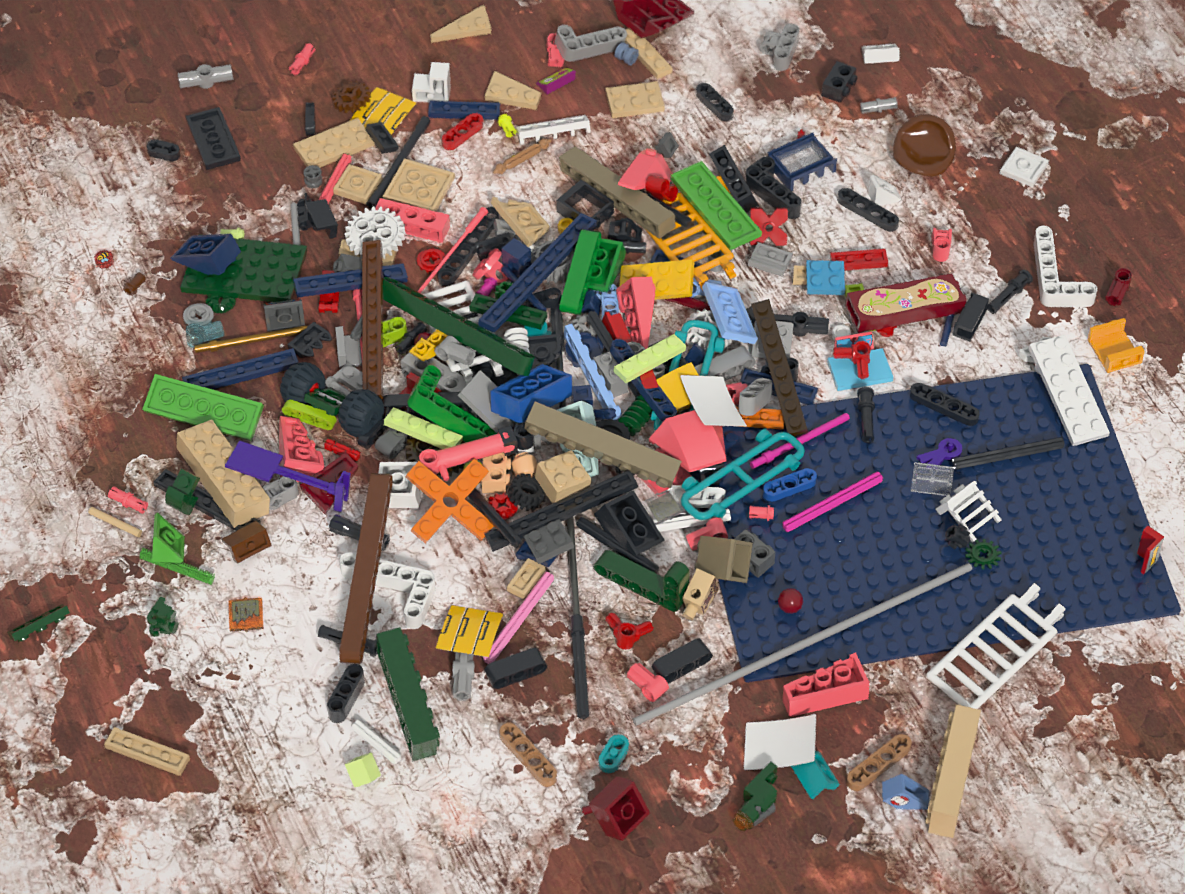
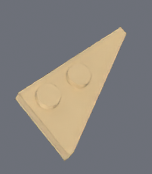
M480 6L431 34V43L490 34L491 26L485 6Z

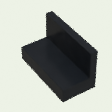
M327 200L306 202L305 207L316 231L325 229L329 239L336 238L338 224Z

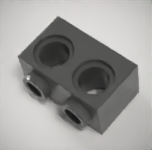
M745 529L734 539L753 543L749 571L759 578L774 565L775 551L771 546L759 540L755 534H751Z

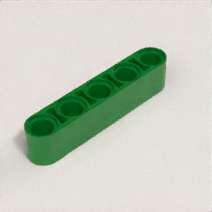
M581 230L560 301L561 312L580 315L600 248L601 232Z

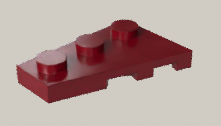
M344 453L311 477L329 483H337L342 472L346 471L351 473V480L358 470V464L347 453ZM305 483L300 484V489L326 515L334 504L335 495Z

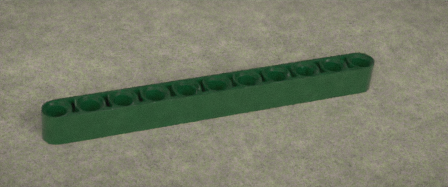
M383 277V300L444 334L454 337L457 341L511 371L523 376L530 375L535 359L534 355L397 280Z

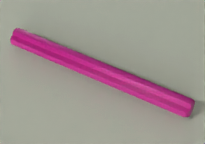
M875 472L783 521V529L786 532H790L881 483L883 476L879 472Z

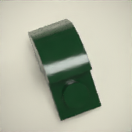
M181 469L173 486H168L165 495L166 504L183 514L190 515L199 498L193 495V492L200 478L185 469Z

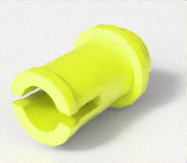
M503 114L498 118V124L503 128L507 137H513V134L515 135L517 131L511 122L512 118L507 114Z

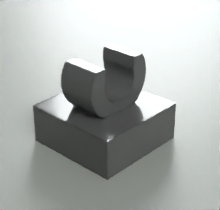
M667 132L659 140L655 149L658 153H663L665 158H671L679 145L672 133Z

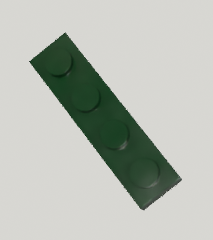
M475 294L469 306V311L484 315L498 299ZM521 305L506 321L541 330L547 319L548 312Z

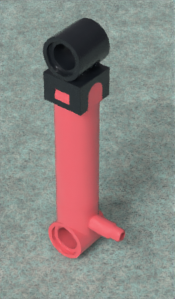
M520 423L514 427V432L512 427L508 426L498 429V434L438 451L432 449L424 450L420 453L419 459L435 475L440 472L443 480L448 481L449 473L447 468L471 462L473 459L478 460L504 453L507 456L518 453V449L528 450L534 445V435L524 429L525 423Z

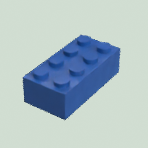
M542 364L532 369L529 376L520 375L491 390V412L514 420L516 423H523L527 420L534 402L551 408L571 397L572 375Z

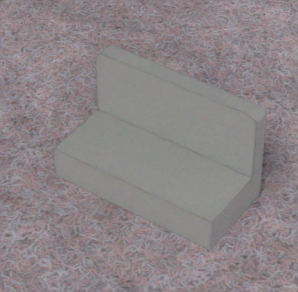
M343 326L335 327L339 368H342L347 363L353 367L362 366L360 339L355 341L350 338V335L344 336Z

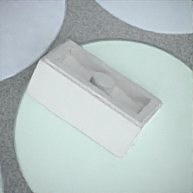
M896 44L861 47L865 63L899 61V48Z

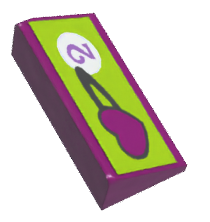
M563 68L537 82V85L546 94H549L574 81L575 70Z

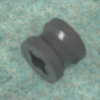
M315 165L306 167L303 171L305 185L308 188H318L321 186L322 172L320 167Z

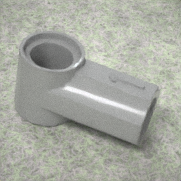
M447 336L435 348L437 357L443 361H447L450 358L470 366L475 357V350L460 345L452 336Z

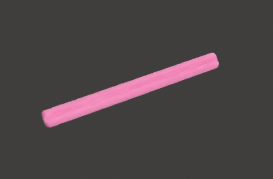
M545 572L494 640L489 657L483 656L485 663L490 664L496 660L554 581L553 574Z

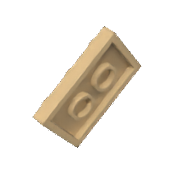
M658 81L606 88V97L612 118L665 111Z

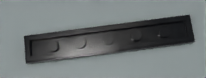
M165 469L153 482L154 486L166 492L168 486H173L178 475ZM196 486L193 495L199 498L194 506L195 509L236 531L254 521L261 524L260 520L253 517L250 522L237 525L234 528L210 493Z

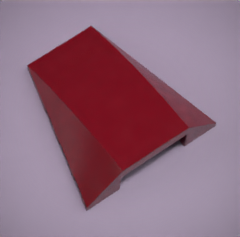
M613 0L618 20L640 38L666 30L690 17L695 12L681 0Z

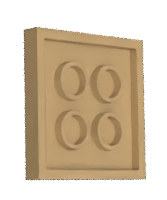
M404 159L385 191L383 199L436 212L455 179V173Z

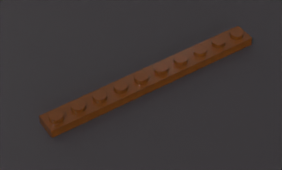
M380 239L362 242V389L370 390L378 395L380 399H383L382 242Z

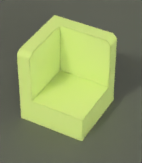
M372 752L355 757L345 764L354 787L370 783L381 776Z

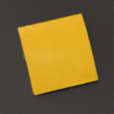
M692 362L657 379L658 385L675 406L677 413L690 408L692 404L681 379V375L699 376Z

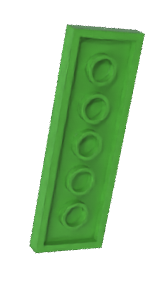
M703 161L671 174V181L730 251L762 236V231Z
M155 374L142 410L194 426L213 420L221 433L252 442L264 405L260 402Z

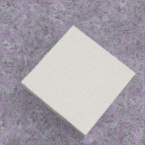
M1016 147L1000 169V174L1033 187L1048 166L1049 160Z

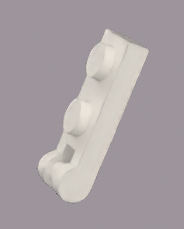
M672 485L668 497L670 504L673 499L679 507H682L681 497L685 493L681 485ZM707 487L688 501L693 507L710 508L714 503L721 502L726 491L718 487Z

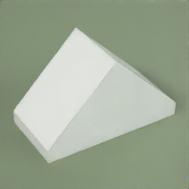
M874 174L870 176L868 194L872 202L882 206L901 200L894 185Z

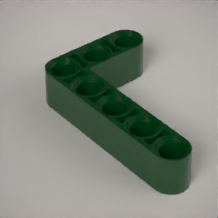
M605 550L593 565L594 570L599 575L672 612H677L684 603L683 596L689 586L690 571L682 562H674L665 576L662 577L610 550Z

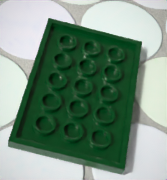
M234 238L241 253L234 262L227 266L224 273L220 275H207L187 267L180 286L181 292L219 294L221 297L222 295H229L232 298L268 302L292 300L295 293L293 279L300 277L307 254V246L248 239L237 240Z

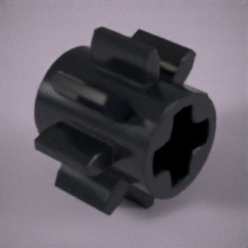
M962 524L958 527L956 525L950 526L945 533V541L948 542V546L954 550L957 547L961 549L967 546L970 541L968 528Z

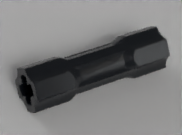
M336 514L330 521L329 531L359 540L362 525ZM384 533L381 551H385L389 545L390 534Z

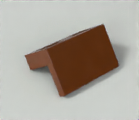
M257 521L222 538V542L229 547L233 560L237 564L272 546L267 530Z

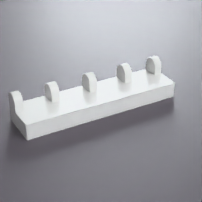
M586 115L516 127L520 145L524 144V138L535 137V141L539 142V136L552 134L553 139H557V133L570 131V135L575 136L574 130L585 128L586 133H591L590 122Z

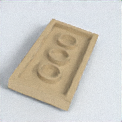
M356 118L296 142L293 145L306 167L310 165L323 167L340 160L343 154L352 155L374 146V142L360 120Z

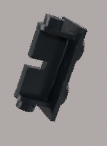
M304 193L305 199H300L297 202L298 227L302 231H306L310 227L316 231L305 207L306 202L314 201V199H311L307 193Z
M509 232L475 243L479 261L487 259L489 253L495 248L502 252V248L513 239L510 238Z

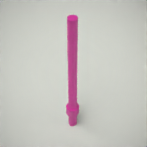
M844 413L796 439L803 444L848 421L850 417L847 413ZM788 442L772 451L768 450L762 453L760 457L750 461L749 464L752 469L764 463L768 464L774 461V458L794 447Z

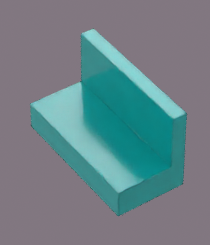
M815 751V760L813 762L791 766L811 799H814L824 789L835 790L840 785L820 752Z

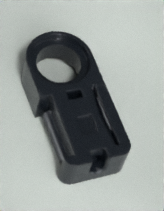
M314 102L305 103L306 136L315 135Z

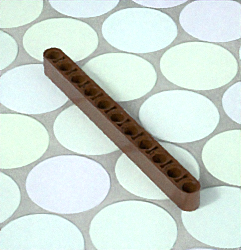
M371 473L340 645V663L362 664L392 492V474Z

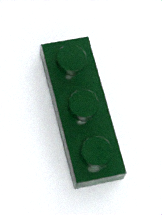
M61 604L7 633L13 641H24L30 637V633L34 631L37 633L48 628V624L63 621L66 619L65 615L69 614L70 611L66 605Z

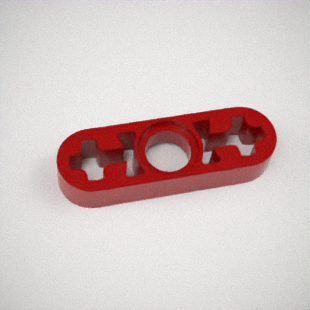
M477 113L470 114L442 136L443 148L454 150L483 128V117ZM460 130L467 131L465 134L458 133Z

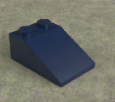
M232 234L191 236L174 253L171 259L174 262L207 275H220L225 272L230 263L236 260L241 250Z

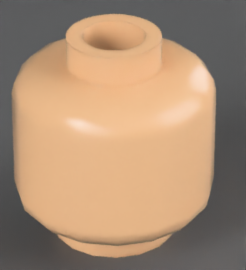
M523 452L514 457L511 466L515 477L521 474H525V476L531 474V478L536 475L537 462L534 455Z

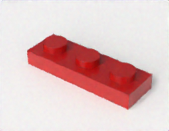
M885 248L830 253V261H844V271L888 267L889 263Z

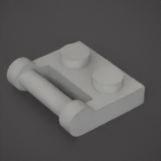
M347 363L336 374L326 379V387L347 396L351 391L340 385L339 382L352 391L362 389V372Z

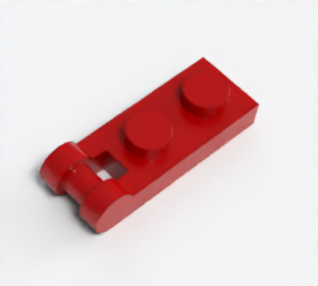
M322 270V275L335 273L333 270ZM340 292L320 294L319 313H325V311L338 313Z

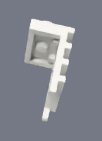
M976 481L967 486L962 484L953 490L955 494L952 497L950 495L944 497L939 501L941 505L936 508L940 515L949 511L957 523L964 525L966 528L968 527L965 523L986 508L990 514L971 529H967L970 532L971 542L977 540L972 533L992 517L997 523L1001 521L997 514L999 512L994 510L990 505V500L987 501L983 496L984 492L978 489ZM979 498L983 504L962 520L958 513Z

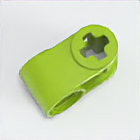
M394 317L383 322V348L400 342L404 338V334L407 332L404 318Z

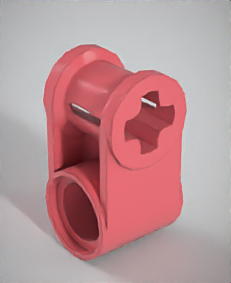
M933 227L932 256L936 261L944 262L949 258L952 238L951 228L948 230H938L936 227Z

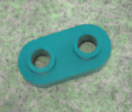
M614 735L608 740L598 759L599 768L603 772L613 773L621 765L629 751V741L625 736Z

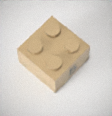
M572 450L537 464L535 478L552 504L590 487L591 477Z

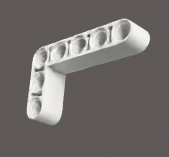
M1039 226L1036 229L1034 238V252L1041 303L1046 307L1092 306L1095 303L1097 286L1092 282H1059L1052 229L1047 226Z
M347 552L340 557L341 574L345 578L352 579L356 553ZM380 559L376 585L410 593L404 608L405 624L410 629L421 627L436 590L434 574L429 570Z

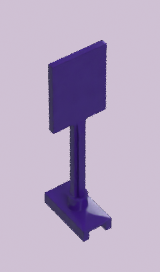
M240 440L225 464V468L266 482H270L272 476L276 473L325 490L327 493L335 495L334 510L340 513L343 510V500L348 501L351 473L343 471L337 483H329L279 466L283 455Z

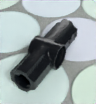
M796 312L793 315L774 314L776 321L793 323L792 334L802 337L807 333L828 335L829 318L809 317L805 312Z

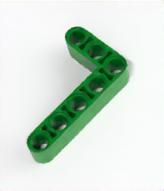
M428 365L424 369L407 400V404L411 409L440 427L462 435V440L465 442L497 434L486 423L435 393L434 390L441 377V371L433 365Z

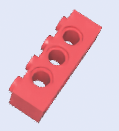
M382 198L379 199L375 210H378L381 206L383 211L389 208L390 213L395 211L396 216H400L401 221H403L405 232L408 235L443 243L450 228V216L441 212Z

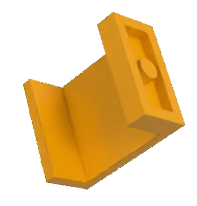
M1125 318L1095 325L1089 330L1087 340L1107 373L1141 364L1145 352L1143 347L1138 346L1134 348L1124 331Z

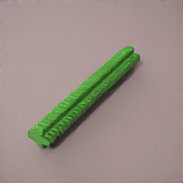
M143 547L140 552L139 559L168 568L210 585L214 581L215 573L209 572L208 574V571L206 573L204 569L199 571V568L197 569V567L195 568V566L193 567L190 564L188 566L184 562H152L151 550L148 551V549L146 550Z

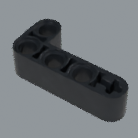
M765 156L746 169L745 178L749 189L773 208H787L788 219L799 218L802 200L773 178L775 160Z

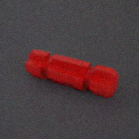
M327 439L324 443L326 450L330 452L333 450V453L340 456L347 453L355 462L361 457L360 451L351 450V447L339 442L335 443L332 439Z

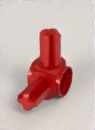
M858 341L856 344H851V347L833 348L834 358L851 359L857 365L858 378L863 380L869 377L868 363H870L871 352L869 343Z
M612 612L605 618L606 622L614 630L613 635L616 638V645L623 650L631 649L641 636L653 631L650 621H645L635 626L631 623H623Z

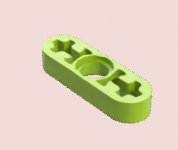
M287 400L282 408L285 416L297 418L301 422L325 430H332L337 422L336 417L326 414V411L294 400Z

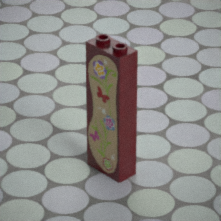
M951 273L847 293L845 307L857 332L862 333L945 317L951 314H961L967 299L960 289L959 282L955 280Z

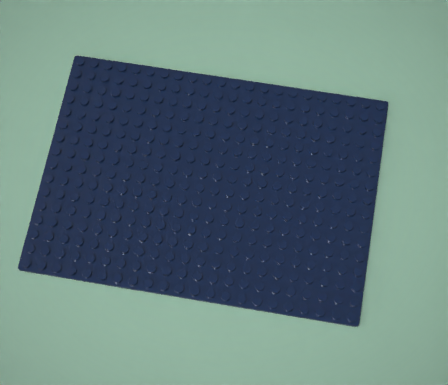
M1081 364L1079 366L1110 434L1108 437L1072 446L1043 379L1036 371L932 386V388L977 408L980 413L979 421L973 426L965 425L913 401L910 398V390L874 395V441L871 442L870 438V443L862 441L861 412L858 410L859 397L801 406L808 432L844 413H847L850 419L803 443L805 453L799 460V467L794 471L788 467L767 482L809 468L817 474L815 486L777 501H768L763 496V487L767 483L765 482L725 508L729 509L731 520L723 521L728 539H735L746 529L751 534H755L764 544L771 546L775 551L774 565L759 578L749 571L747 583L718 579L741 668L969 563L968 560L972 558L965 556V554H970L966 551V548L972 549L969 544L976 545V542H971L970 540L967 546L961 549L957 547L955 550L948 546V542L945 541V533L950 526L956 525L958 527L959 524L949 511L940 515L936 510L941 505L939 501L947 495L952 497L955 494L953 490L962 484L967 486L976 481L978 489L984 492L983 496L987 501L990 500L992 508L999 512L997 514L1001 518L1000 522L997 523L992 517L972 534L978 539L979 543L986 539V543L993 541V547L998 545L999 548L996 551L1002 552L1001 555H998V557H1001V561H996L998 563L997 566L991 564L992 569H989L985 564L984 570L981 569V564L975 568L974 564L976 562L970 563L972 566L971 571L743 676L744 681L755 682L816 672L818 669H826L833 666L834 662L840 659L842 661L848 659L849 655L855 652L861 665L951 651L1011 594L1016 595L1020 599L1034 583L1041 589L1038 592L1039 596L1031 601L1028 606L1045 619L1058 604L1066 608L1063 612L1064 616L1052 625L1056 628L1057 634L1180 614L1181 608L1161 554L1158 561L1145 574L1141 573L1144 558L1138 555L1137 552L1142 532L1150 525L1090 365ZM939 398L931 399L934 403L941 402ZM953 405L948 407L952 411L958 410V408ZM785 422L783 429L722 426L726 453L724 466L757 446L759 443L756 441V436L761 430L767 429L772 435L779 432L788 433ZM1062 437L1065 443L1062 449L960 469H953L951 460H944L934 473L926 469L927 463L920 465V461L916 459L918 455L937 450L939 443L946 438L956 439L962 444L961 456ZM779 440L739 467L755 480L783 462L789 454H795L797 450L793 448L774 458V461L768 464L764 463L752 469L749 464L750 461L760 457L762 453L768 450L772 451L788 443L786 440ZM698 470L690 472V475L700 483ZM731 471L722 478L719 485L708 487H718L726 491L724 498L721 500L722 502L747 484ZM875 472H879L883 476L881 483L790 532H786L783 529V521ZM787 482L784 484L788 488H792L795 486V484L792 482ZM978 498L960 511L958 515L963 520L983 503ZM770 505V507H774V517L769 519V521L767 519L749 518L750 506L768 507ZM699 508L700 512H706L710 509ZM984 508L965 524L971 529L990 513ZM981 551L979 557L987 558L988 553ZM788 588L798 590L803 597L802 608L792 614L785 613L778 605L779 594ZM1014 604L1006 610L1007 613L1036 637L1043 636L1047 632ZM998 617L992 623L1012 641L1026 639L1001 617ZM986 629L978 636L988 645L1002 643ZM972 642L966 648L977 646Z

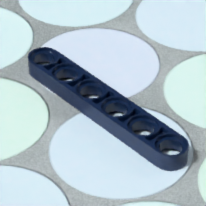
M622 339L612 341L610 353L618 364L636 355L626 341ZM615 347H621L623 350H618ZM640 376L631 380L661 421L664 422L665 419L676 416L677 409L660 386L658 388L645 389ZM654 398L660 399L662 402H657ZM666 411L671 413L672 415H666L663 412Z

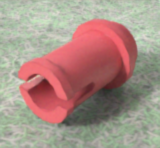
M770 505L768 507L750 506L749 518L767 519L769 521V519L774 517V507H770Z

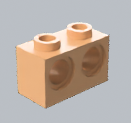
M504 453L483 458V466L489 470V473L482 480V493H506V486H510V474H507V470H511V458H507Z

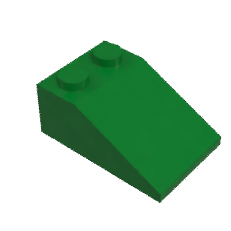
M601 238L600 248L588 289L608 293L621 270L626 255L623 242Z

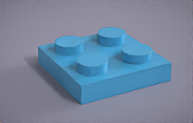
M806 260L807 294L844 295V261Z

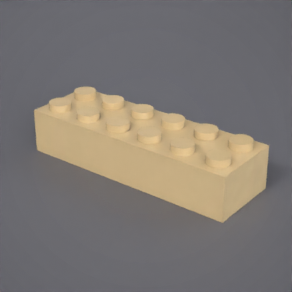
M213 420L177 433V450L195 475L200 478V482L213 497V500L221 508L234 528L237 525L250 522L253 517L257 519L269 514L270 498L258 481L249 475L225 468V464L234 449Z
M956 704L955 712H950L925 824H929L928 833L949 838L954 837L981 713L979 709Z

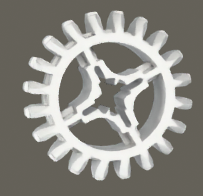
M705 308L703 312L697 310L696 314L691 313L690 318H687L685 321L686 323L689 320H701L714 324L718 329L712 311H707ZM692 327L688 331L686 343L691 348L694 344H698L706 352L711 332L706 329ZM725 339V350L727 349L728 345H731V339Z

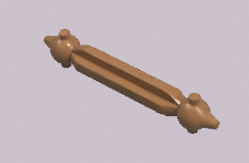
M541 139L538 144H532L509 157L503 164L499 163L496 165L493 174H503L506 169H512L535 156L541 149H547L552 140Z

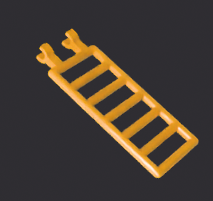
M679 192L674 202L679 200L682 205L674 209L681 213L687 210L690 213L687 216L692 221L695 220L698 225L664 240L657 238L647 230L646 232L670 261H679L676 256L711 240L715 243V245L682 259H692L696 262L720 250L724 254L694 268V278L701 289L708 280L707 275L703 274V272L718 265L724 269L729 279L736 277V273L733 270L735 265L729 261L733 259V253L686 197ZM661 200V201H663L664 203H666V204H668V205L674 203V202H669V201ZM675 222V228H674V229L679 228V227H681L682 225H680V224H678L677 222ZM704 230L707 234L673 250L668 247Z

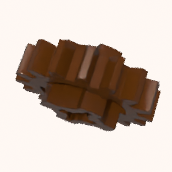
M352 81L349 84L344 83L342 88L337 87L338 92H333L332 100L335 108L339 112L344 110L345 113L348 111L354 113L355 110L360 111V107H366V103H369L371 98L368 85L365 86L364 82L359 84V81H356L355 84H352Z

